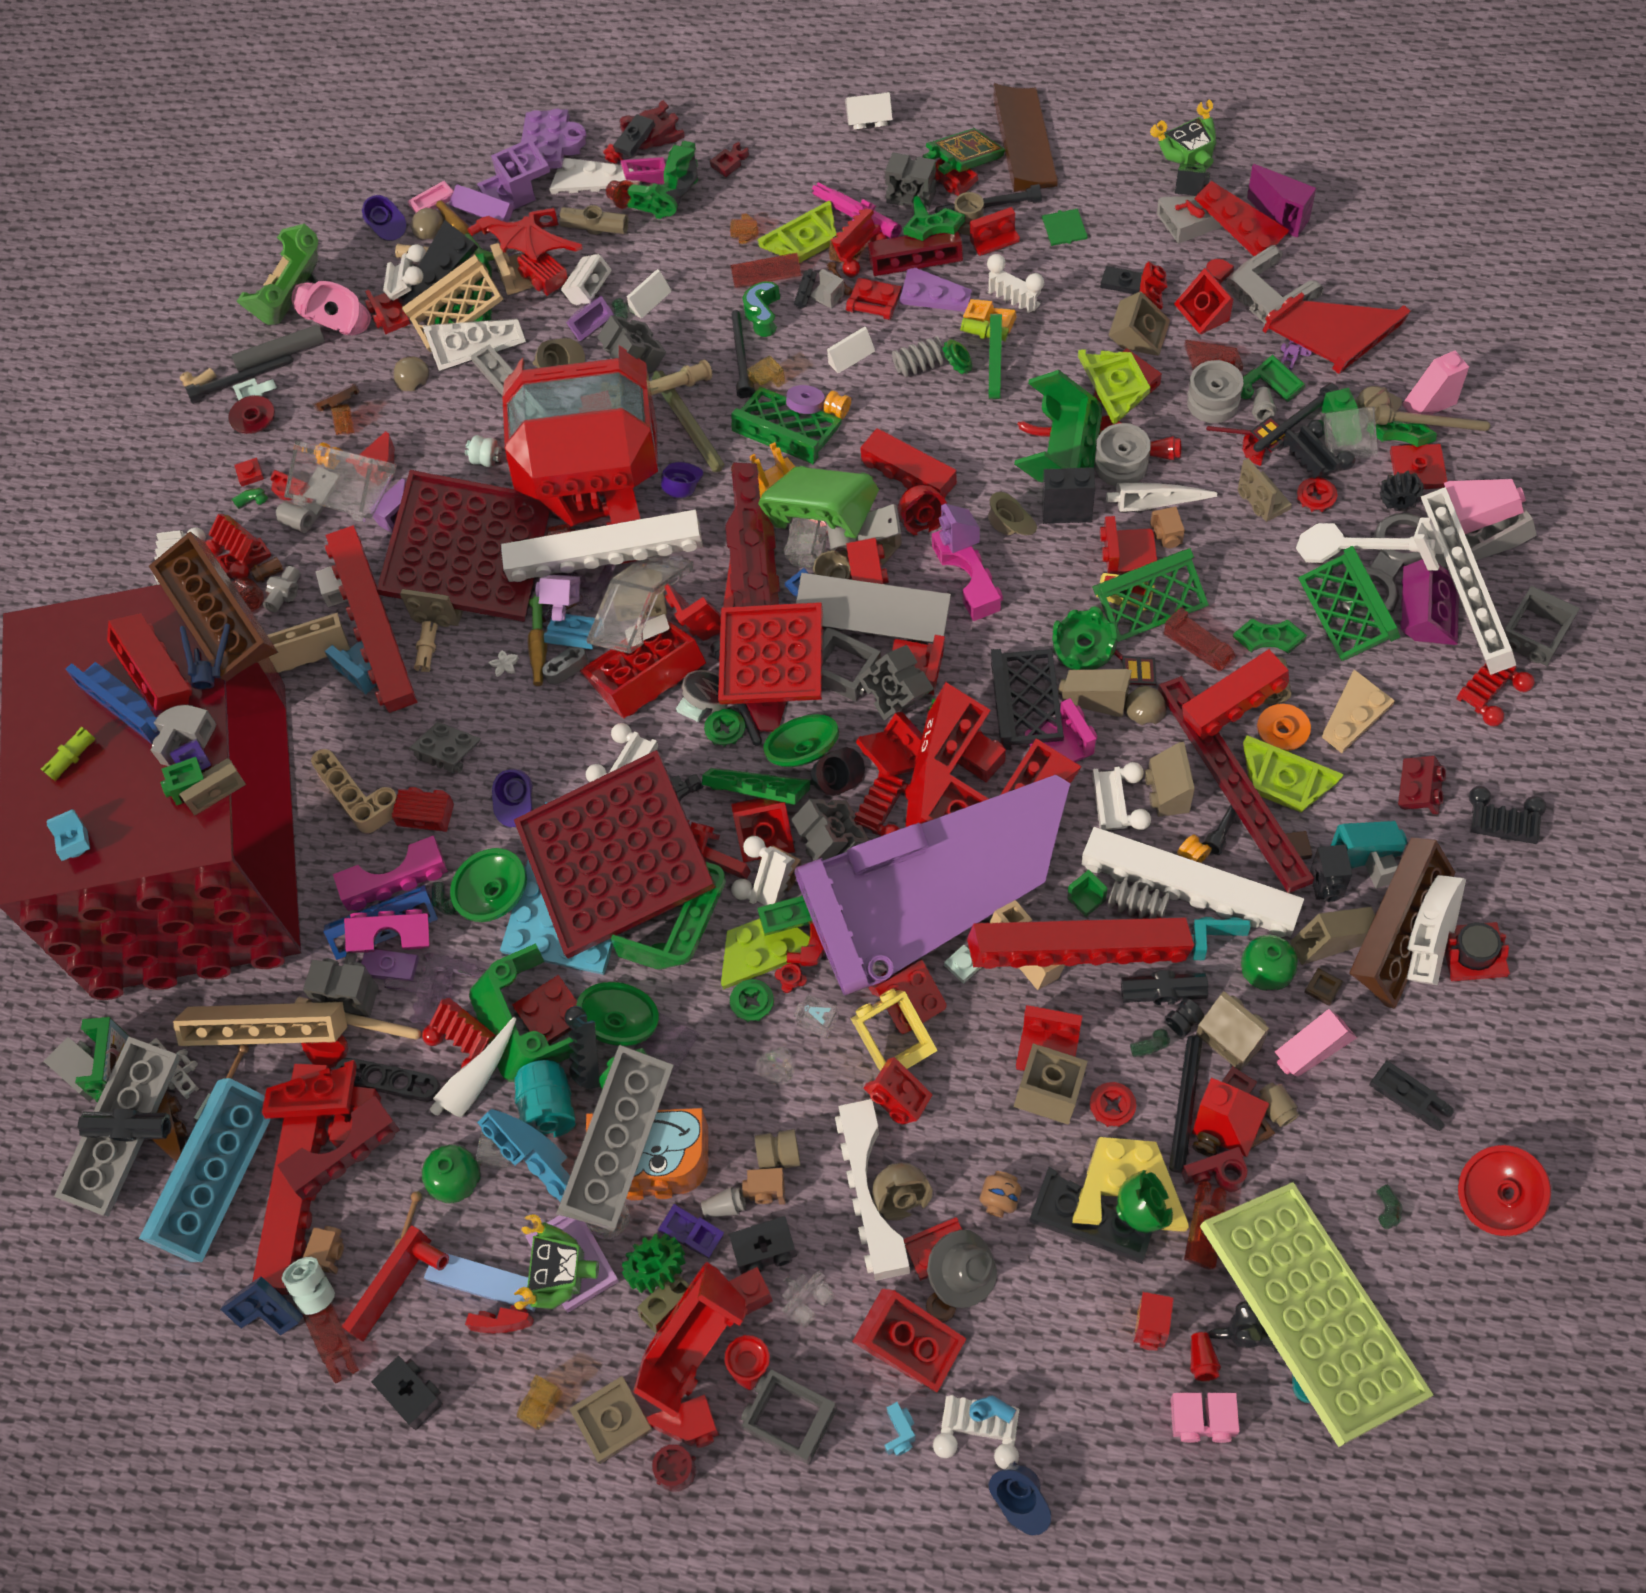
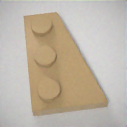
M1353 670L1323 732L1322 738L1343 753L1394 705L1395 700L1357 671Z

